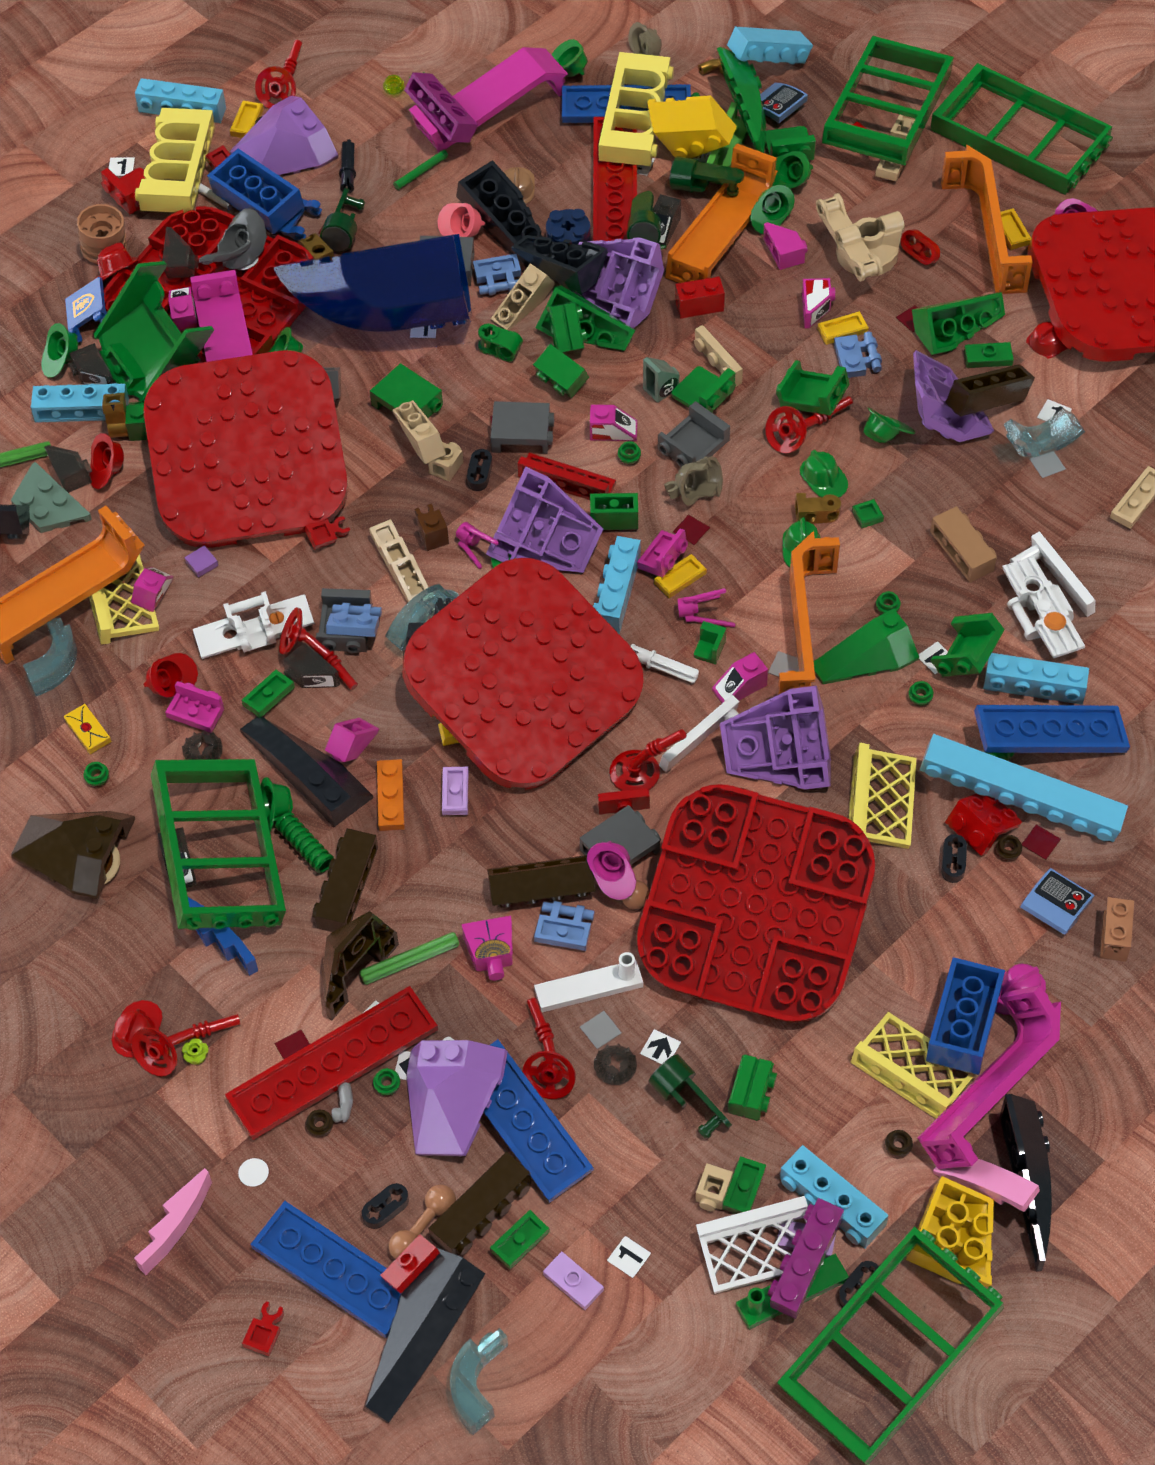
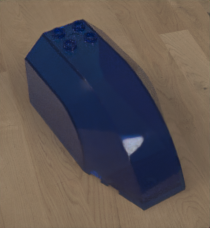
M459 234L341 254L342 256L332 257L331 261L329 256L274 267V272L281 282L301 303L318 315L349 328L373 332H391L430 325V329H438L446 326L445 323L452 322L453 326L466 324L468 322L467 319L472 317L470 291Z

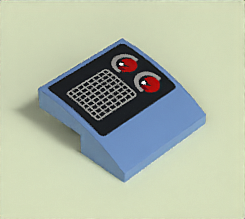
M774 83L760 94L765 116L767 115L777 123L783 121L808 99V94L783 83Z
M1050 868L1034 886L1020 908L1065 935L1077 923L1080 914L1092 903L1095 895Z

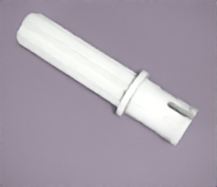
M631 644V648L637 654L640 663L646 665V668H655L690 683H695L699 670L656 654L655 650L651 652Z

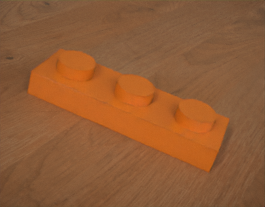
M402 759L377 761L379 831L405 830Z

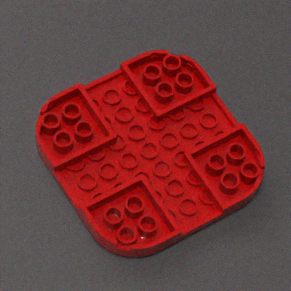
M197 206L196 210H190L185 213L183 209L179 210L160 223L148 237L149 245L138 256V261L130 265L128 269L123 268L119 270L105 287V309L108 312L139 263L166 262L167 267L158 281L164 290V299L161 305L170 318L169 290L186 287L192 288L190 277L235 270L252 354L268 353L282 330L290 327L313 299L318 288L317 270L314 258L306 248L280 235H277L275 238L267 236L257 263L249 269H229L223 266L222 262H212L209 265L200 263L199 258L218 251L217 245L235 216L217 208ZM175 232L191 247L193 253L177 238ZM175 241L194 258L192 275L171 276ZM204 347L198 354L200 358L198 363L206 362Z
M1155 207L1054 214L1041 221L1034 229L1027 254L1032 257L1031 268L1035 279H1040L1050 305L1048 314L1059 340L1068 349L1071 350L1074 347L1077 351L1083 353L1082 357L1102 362L1133 360L1134 355L1137 353L1155 352Z
M283 350L179 366L157 378L147 392L144 402V419L158 510L167 530L185 544L198 548L204 545L206 548L237 544V540L281 533H284V536L306 533L304 530L306 525L317 521L322 522L326 519L331 523L341 508L343 509L348 495V481L332 386L324 368L310 356L296 351Z
M532 558L510 559L490 570L420 626L411 636L403 656V679L408 691L431 717L435 716L467 750L466 755L489 779L507 788L512 786L525 788V790L540 787L551 781L604 733H608L632 711L638 701L644 680L640 660L631 646L563 574L548 563Z
M723 784L709 785L684 797L670 816L649 897L646 899L638 927L637 946L644 966L665 987L694 997L785 1022H804L821 1016L837 1002L844 990L873 886L876 864L874 852L867 836L857 824L842 815L759 795L757 792Z

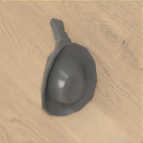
M250 208L243 209L233 218L229 227L225 230L222 239L217 245L218 251L199 258V262L204 265H209L212 262H222L223 266L229 269H241L253 263L262 253L267 238L264 220L256 210Z

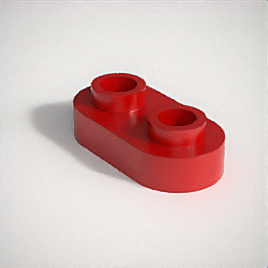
M916 229L907 230L902 234L900 239L901 246L912 257L924 265L934 264L938 261L940 248L934 241Z

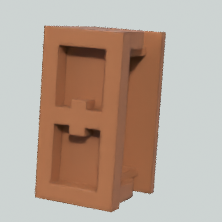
M1107 898V910L1103 911L1100 958L1127 961L1132 942L1133 900Z

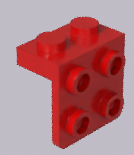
M109 168L101 171L103 180L101 185L104 191L129 215L139 210L140 205L139 201L135 199L136 188H139L141 179H145L144 170L136 168L121 178H118Z
M976 793L960 799L945 823L958 835L964 837L966 842L980 856L988 853L1000 834L1018 828L1022 821L1013 810L1007 808L998 799Z

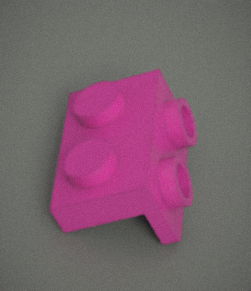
M680 528L675 535L661 530L637 561L638 569L663 578L667 571L673 568L680 554H683L687 549L688 541L686 540L685 530Z
M177 681L175 684L176 694L165 712L166 717L211 733L224 711L221 696L214 691L199 689L191 683L184 684Z

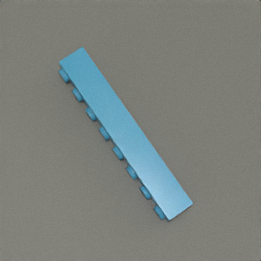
M936 734L932 735L919 769L930 777H939L949 781L954 786H963L974 790L979 795L990 796L998 799L1003 804L1022 808L1027 813L1044 816L1051 822L1063 823L1071 826L1076 831L1095 835L1103 841H1115L1121 832L1128 805Z

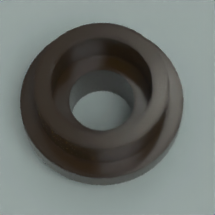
M1006 835L998 840L996 851L1001 858L1014 860L1021 855L1022 844L1016 836ZM1006 847H1010V848H1012L1013 850L1010 851V850H1006L1005 848H1006Z
M314 1110L306 1119V1128L314 1136H324L332 1130L333 1118L325 1110ZM318 1121L324 1122V1125L321 1127L315 1126Z
M894 1130L887 1135L885 1147L891 1155L904 1157L912 1150L913 1141L907 1132ZM899 1141L904 1146L899 1148L896 1147L894 1143Z

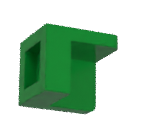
M703 621L700 627V640L694 651V658L716 665L726 643L727 628Z

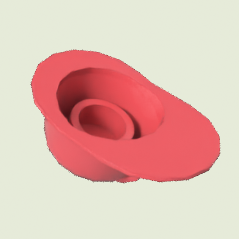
M467 203L447 204L440 211L437 220L440 233L443 236L473 237L479 232L481 226L485 225V222L481 220L480 213Z

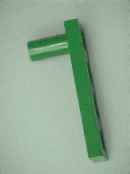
M836 1253L823 1260L824 1265H821L804 1303L844 1284L849 1278ZM771 1285L763 1289L752 1288L747 1297L736 1302V1307L749 1330L783 1314L770 1307L771 1297L767 1294Z

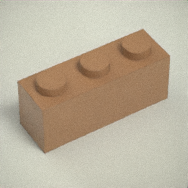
M957 506L932 518L931 534L969 583L994 571L997 560L994 549L988 547L983 540L982 534L973 528L968 516L965 513L962 514Z

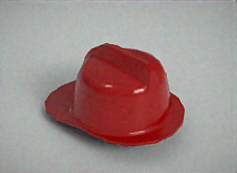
M121 242L110 245L101 250L98 255L97 263L100 272L98 277H101L103 281L118 270L132 265L139 258L131 257Z
M1043 322L1037 325L1026 340V343L1030 345L1033 351L1045 356L1047 359L1053 358L1068 349L1059 340L1051 322Z
M105 433L98 434L91 446L89 480L94 489L103 488L108 483L111 475L119 472L124 462V452L121 444L112 441L111 437Z
M171 654L156 660L149 667L146 673V682L143 685L144 687H149L157 695L165 698L173 697L176 694L175 684L177 681L195 685L198 677L197 666L194 660L186 654Z
M140 1000L133 1002L124 1009L115 1022L111 1039L113 1048L118 1054L134 1058L131 1041L135 1032L144 1027H152L159 1030L163 1016L158 1005L151 1001ZM141 1041V1048L143 1053L147 1051L146 1043Z

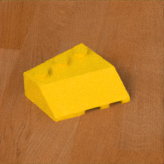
M711 95L687 97L686 100L675 101L674 98H666L663 102H657L656 99H648L647 102L653 132L675 158L679 156L692 159L730 144L737 127Z
M941 1176L933 1189L918 1230L920 1232L923 1229L927 1230L936 1239L934 1244L942 1251L947 1248L958 1258L956 1263L963 1269L969 1267L975 1271L981 1278L978 1282L984 1287L992 1286L991 1262L993 1250H991L994 1199ZM918 1245L907 1255V1261L955 1283L962 1284Z

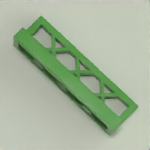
M731 102L727 111V115L737 126L730 144L711 151L706 163L731 167L733 147L737 143L744 145L748 132L742 118L737 116L738 103ZM709 181L711 183H716L720 185L724 184L721 182Z

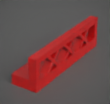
M529 453L527 457L521 456L518 461V478L521 477L526 466L548 476L564 492L590 500V494L612 493L616 485L615 479L533 453Z

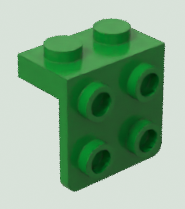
M805 126L766 131L765 143L769 155L778 157L791 151H800L807 156L808 160H814L816 140L814 135H808Z
M697 366L672 390V397L687 407L696 401L710 412H713L735 390V372L727 368L718 377L705 368Z

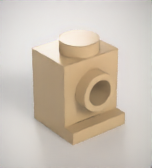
M442 442L446 455L428 463L429 473L450 482L463 463V451L454 442L449 444Z
M706 1163L696 1191V1202L700 1203L699 1206L707 1211H715L716 1208L722 1210V1205L733 1177L732 1171ZM714 1190V1191H716L718 1194H715V1193H712V1192H709V1191Z

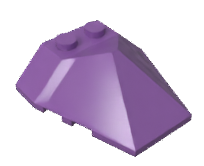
M289 96L273 105L230 150V154H232L239 148L279 176L290 172L294 174L300 173V170L311 167L314 169L321 168L338 158V153L325 126L301 97Z
M640 237L627 240L588 241L607 248L608 253L597 283L582 295L576 294L630 327L635 328L650 314L664 272L660 244Z
M916 350L913 353L918 412L922 418V424L929 430L934 429L940 432L946 439L952 438L958 442L992 434L994 429L983 411L961 417L953 412L945 401L954 380L958 379L950 367Z
M525 466L515 488L516 490L493 537L499 541V544L491 543L486 555L504 562L509 560V553L512 555L510 559L532 558L548 563L557 570L583 573L603 528L548 476Z
M817 685L789 689L720 723L726 771L728 774L772 781L777 784L796 786L801 789L831 786V756L824 707Z
M421 1040L411 1049L406 1076L415 1154L424 1156L467 1155L481 1125L478 1122L485 1108H489L492 1102L490 1097L496 1084L500 1085L503 1079L507 1050L470 1040Z

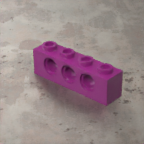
M413 72L404 91L450 142L470 143L478 126L475 120L433 74Z

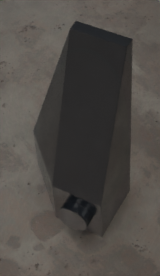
M526 235L512 246V250L557 283L581 295L597 283L608 253L607 248L591 242L583 241L582 245L572 244L571 240L566 239L563 242H552L551 238Z

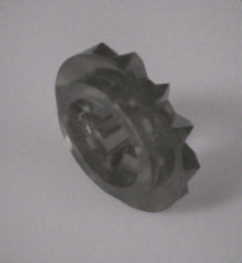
M203 730L202 733L193 732L190 738H186L182 750L186 760H217L222 754L223 745L221 739L214 732L207 733ZM202 742H205L206 747L201 755L198 747L201 746Z
M619 1043L613 1046L607 1044L604 1049L598 1050L597 1056L594 1059L596 1075L603 1082L611 1085H620L628 1082L634 1076L637 1069L636 1055L631 1052L629 1047L625 1048ZM612 1056L617 1061L622 1060L620 1062V1072H618L614 1065L609 1066Z

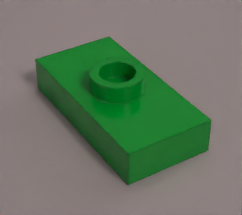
M1011 342L967 344L964 346L967 368L1013 366L1014 359Z
M274 670L242 699V705L261 718L295 688L294 681L278 670Z
M740 1156L722 1205L723 1210L735 1214L752 1210L766 1171V1164Z
M529 1210L490 1247V1252L510 1270L550 1232V1229Z

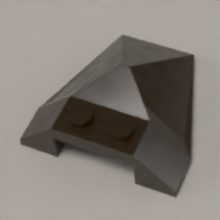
M114 811L31 815L11 853V857L33 871L45 874L52 882L55 883L57 881L73 894L97 899L107 880L104 864L117 837L127 838L135 821V816Z
M370 911L330 933L326 938L322 978L325 1007L330 1020H333L349 1002L344 977L364 954L368 953L381 962L386 960L399 945L397 932Z

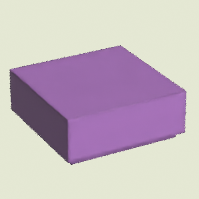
M205 545L184 557L185 562L198 578L219 566L218 561Z

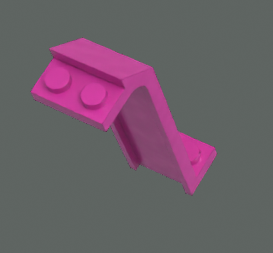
M523 47L453 97L480 126L544 81L560 97L562 95V86H564L563 83H565L564 77L568 73L546 48ZM417 105L409 109L417 128L431 142L438 153L455 143L450 142Z
M230 270L190 277L199 327L212 326L214 332L204 345L206 362L253 355L240 299L236 271Z
M1041 986L1007 991L1000 997L1017 1024L1018 1032L1015 1041L918 1137V1140L938 1169L972 1166L978 1160L971 1144L963 1136L1059 1041L1061 1002L1051 1003L1047 993Z

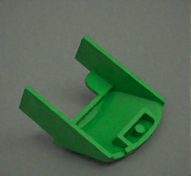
M165 261L137 264L94 333L95 339H99L102 348L99 354L112 378L117 384H126L128 395L138 397V401L145 402L150 387L162 374L179 366L198 363L200 361L198 354L214 332L212 326L185 329L181 333L161 305L164 299V290L158 279L167 267Z

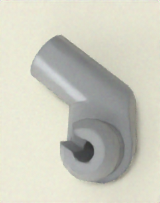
M346 1082L338 1087L340 1108H333L331 1110L335 1123L340 1121L344 1123L350 1118L353 1094L351 1085Z

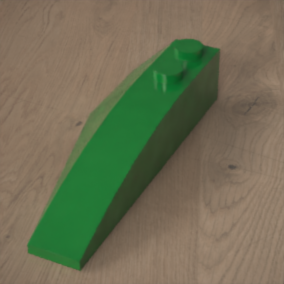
M719 47L717 52L725 82L734 102L738 103L739 114L755 150L764 153L766 120L759 89L762 88L759 76H756L753 63L749 64L748 61H741L735 57L732 51Z

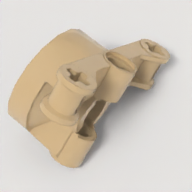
M839 193L834 194L832 198L816 200L817 212L837 244L836 255L838 262L846 271L855 274L858 281L861 282L866 277L880 276L892 269L897 263L901 234L905 228L903 217L899 211L878 218H862L857 223L852 224Z

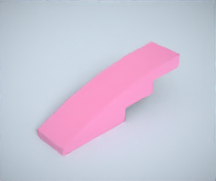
M980 1159L972 1166L944 1169L935 1167L933 1173L939 1177L943 1176L988 1196L1000 1205L1006 1202L1025 1212L1040 1191L1039 1185L1011 1171Z
M205 1168L163 1204L166 1216L148 1231L153 1242L134 1258L138 1268L145 1275L169 1253L199 1211L212 1184L209 1172Z

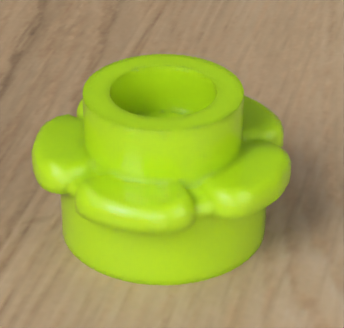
M192 1039L182 1047L183 1058L194 1065L204 1062L209 1051L207 1044L202 1043L201 1039Z

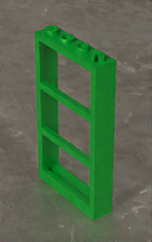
M872 36L824 125L822 143L906 165L951 75L954 57ZM872 57L938 75L934 82L868 64ZM863 73L930 90L920 111L853 93ZM849 101L915 119L906 139L846 124L838 120Z
M979 63L972 68L932 114L930 130L965 147L967 144L986 157L1064 195L1071 188L1077 186L1080 177L1087 174L1092 162H1096L1099 159L1104 148L1107 149L1110 146L1108 144L1109 141L1111 142L1113 139L1111 136L1113 126ZM982 87L1014 102V105L987 136L953 121ZM1022 107L1057 122L1029 156L994 141ZM1064 126L1095 140L1067 175L1036 161Z
M255 759L155 760L151 772V781L178 929L196 930L199 928L223 929L225 927L281 926L286 908ZM247 782L252 810L172 811L167 783ZM255 821L262 857L181 859L174 822ZM264 867L271 905L189 906L183 869Z
M915 1226L777 1382L782 1390L865 1465L871 1463L1004 1309V1304L1001 1301L1003 1297L992 1286L985 1288L978 1282L981 1278L975 1271L969 1267L963 1269L956 1263L958 1258L947 1248L942 1251L934 1244L936 1239L927 1230L923 1229L920 1232ZM916 1245L922 1248L991 1308L956 1349L882 1285ZM875 1292L949 1356L914 1398L840 1333ZM833 1340L906 1405L871 1447L798 1382V1379Z

